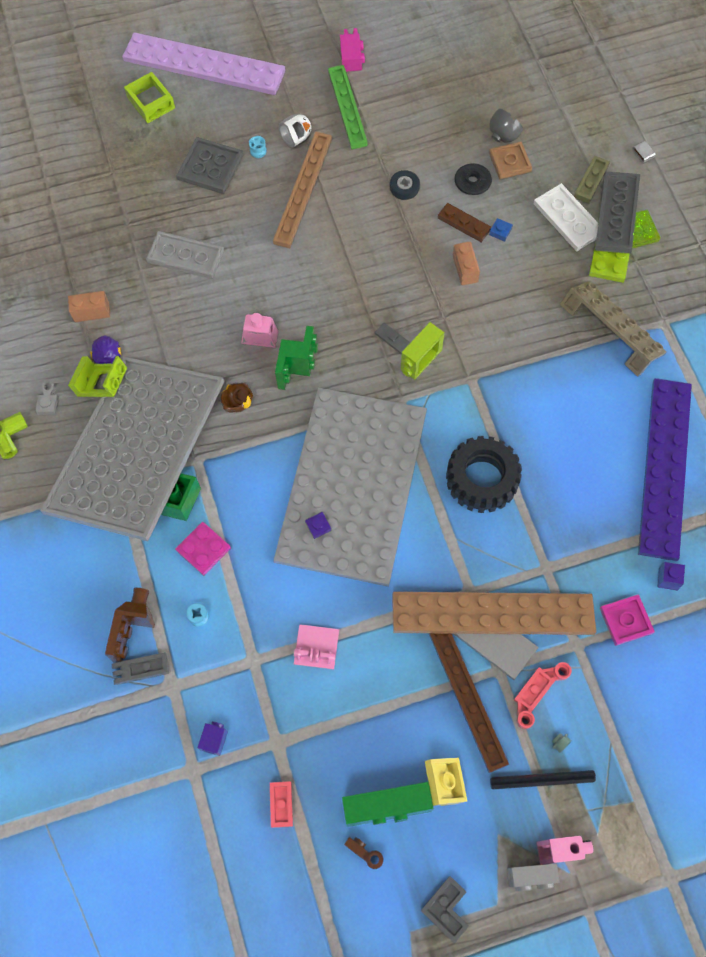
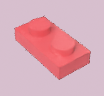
M291 781L270 783L271 828L293 827Z

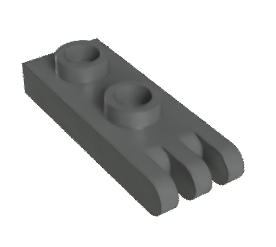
M165 652L111 664L112 669L120 668V670L112 672L113 677L121 676V678L113 680L114 685L169 674L167 654Z

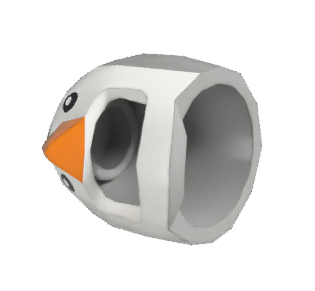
M293 114L279 123V133L288 146L295 147L309 136L311 122L304 115Z

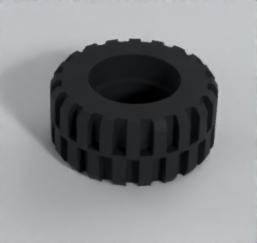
M478 436L476 440L469 438L466 444L464 442L460 443L451 454L446 473L448 490H451L453 499L458 498L459 505L463 506L465 504L468 506L467 510L473 511L474 508L478 509V513H484L485 510H488L489 513L494 512L496 507L502 509L505 507L506 502L510 503L517 492L522 477V466L518 463V455L513 454L514 449L510 445L506 447L505 442L501 439L498 442L494 440L495 437L491 436L488 439H484V436ZM476 462H487L498 469L502 478L495 486L480 487L468 479L465 473L466 468Z

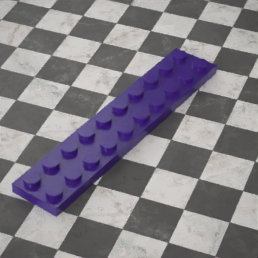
M656 378L653 380L638 555L672 561L680 559L692 384Z

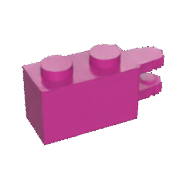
M354 28L353 34H348L347 29H344V34L340 35L342 65H344L346 72L361 71L362 63H365V55L361 53V51H364L363 40H360L357 28Z

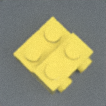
M459 758L430 759L425 761L433 806L455 805L467 802Z

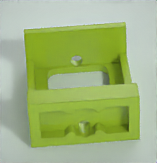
M82 356L68 386L77 397H114L127 367L119 356L115 357L113 364H94L88 356ZM107 374L102 385L105 389H94L99 376Z

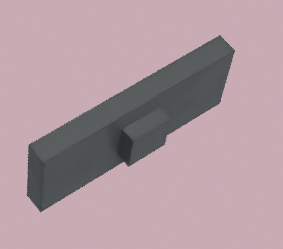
M383 323L375 331L378 337L400 354L410 344L408 340L386 323Z

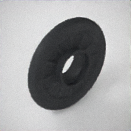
M475 163L460 167L454 178L457 188L468 195L482 194L489 189L492 183L489 170ZM476 177L478 180L472 182L469 180V178Z

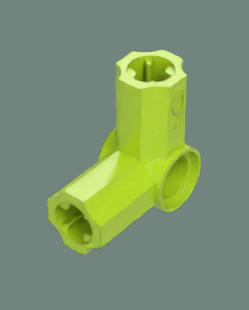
M21 412L0 421V430H2L0 432V455L2 459H10L18 453L10 435L28 427Z

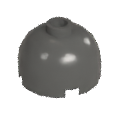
M498 109L493 114L489 125L490 131L493 133L492 138L495 141L512 142L520 136L523 127L517 119L513 120L510 118L511 114L503 109Z

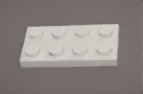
M562 183L534 200L533 204L576 252L596 240L598 222Z

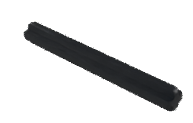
M588 770L490 778L491 789L593 783L596 781L595 771Z

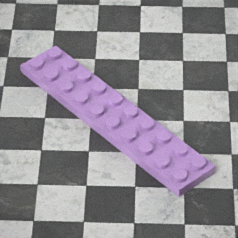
M133 33L122 56L125 62L271 95H276L285 73V66L139 33Z

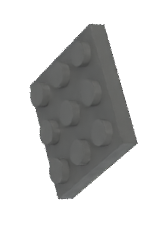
M196 137L176 175L177 180L224 194L243 157V150Z

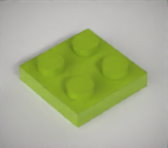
M594 246L589 276L624 283L630 253L597 251Z

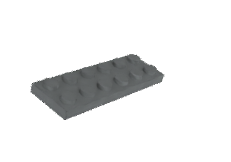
M605 171L595 250L631 254L640 174Z

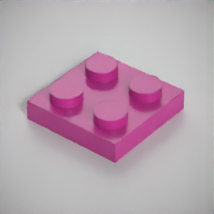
M202 522L175 550L205 576L231 549V546Z
M639 594L600 607L615 646L651 635L655 632Z

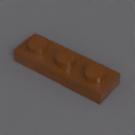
M449 203L438 214L439 220L481 243L491 230V226Z

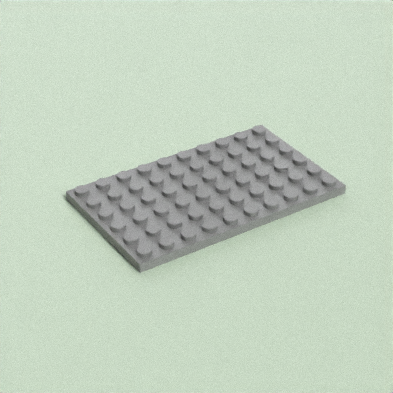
M123 357L122 361L126 365L127 370L115 396L101 397L43 504L41 512L52 517L148 542L224 384V380L222 377Z
M318 388L273 560L274 563L389 587L427 408ZM323 512L332 531L314 539L305 520Z

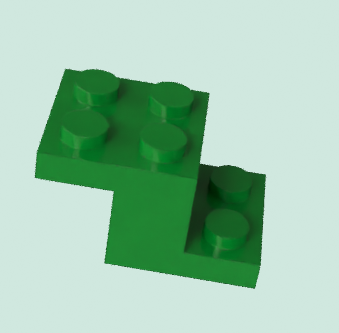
M306 326L303 342L281 339L275 369L278 389L285 390L286 383H290L291 374L310 376L311 370H314V354H317L318 351L317 334H314V326Z

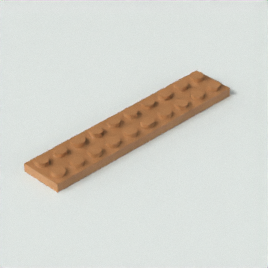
M392 593L393 633L596 634L592 594Z

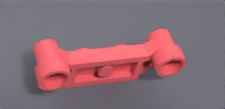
M560 662L553 668L541 669L539 667L514 699L517 703V724L520 728L529 729L534 724L535 717L531 712L555 681L566 680L571 675L572 670L569 664ZM558 670H561L564 675H560ZM522 718H525L528 724H524Z

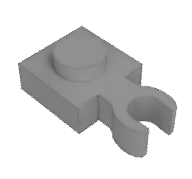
M43 383V395H38L36 413L38 415H56L58 397L53 395L56 387L52 383L51 389L46 390L47 386Z

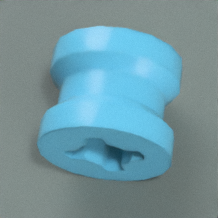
M261 136L252 137L249 140L250 154L254 158L264 157L267 152L265 139Z
M192 604L187 610V617L194 626H203L207 623L209 614L202 604Z

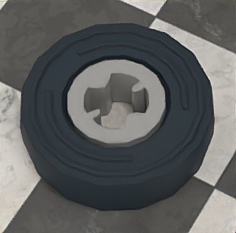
M401 170L391 177L390 191L396 198L409 200L418 194L420 180L415 173Z

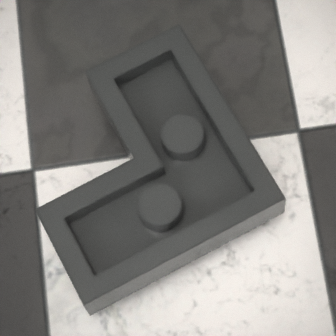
M449 876L421 909V912L455 944L469 925L452 910L465 895L466 891Z

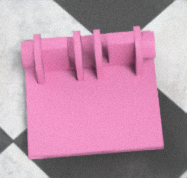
M299 625L297 645L294 650V665L334 669L339 629Z

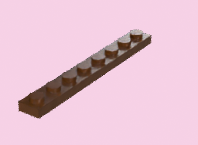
M428 633L488 773L508 766L507 758L452 634Z

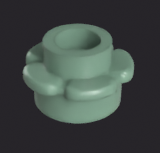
M560 733L552 741L555 744L553 749L561 753L571 743V740L567 737L568 734L563 736Z

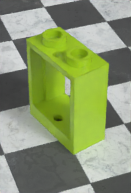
M153 72L124 86L127 99L147 124L175 109L173 97ZM155 86L162 97L144 106L137 98V95Z
M429 322L402 351L401 371L405 376L415 380L442 351L444 332Z

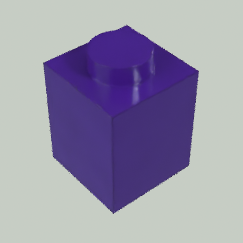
M664 562L659 568L657 587L678 591L684 585L685 565Z
M214 721L211 724L205 723L197 748L200 751L220 756L228 733L223 728L224 725Z

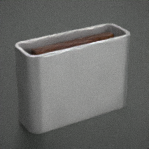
M646 141L634 146L632 149L642 163L655 157V152Z

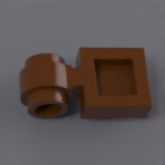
M350 837L344 845L366 861L371 869H378L382 866L384 859L379 851L368 852L364 849L366 844L357 837L354 840ZM372 856L379 858L377 864L371 863L370 859Z

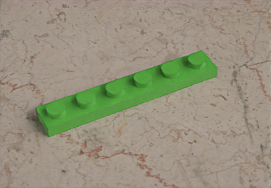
M341 65L328 68L351 150L368 146L366 135L345 67Z

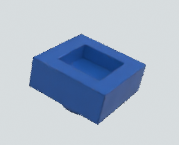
M497 218L489 235L505 242L512 230L513 224Z

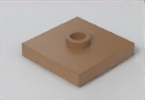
M522 142L489 149V155L499 180L532 172V166Z

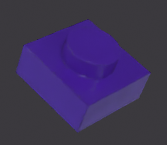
M323 512L305 520L314 539L332 531Z

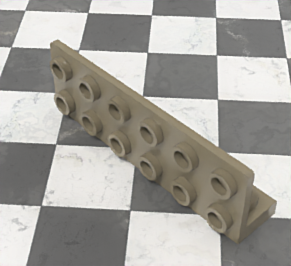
M588 281L571 288L560 303L572 316L576 315L584 304L635 352L625 365L637 377L646 370L652 361L666 354V350L663 349L659 342L654 341L647 331L642 330L634 319L629 318L623 312L622 308L611 302L610 298L600 292L594 283Z

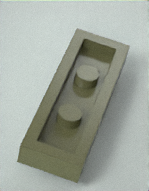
M594 155L574 194L576 199L590 204L605 175V171L609 167L610 161Z

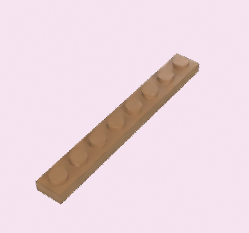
M315 132L274 236V245L286 248L291 247L332 141V135Z

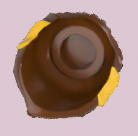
M246 383L228 384L220 397L223 409L229 413L242 412L248 409L253 399V393Z

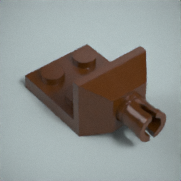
M135 587L131 602L126 601L115 609L105 655L114 663L123 661V658L125 659L127 656L128 647L126 644L132 635L131 625L155 627L151 611L146 603L149 595V590Z

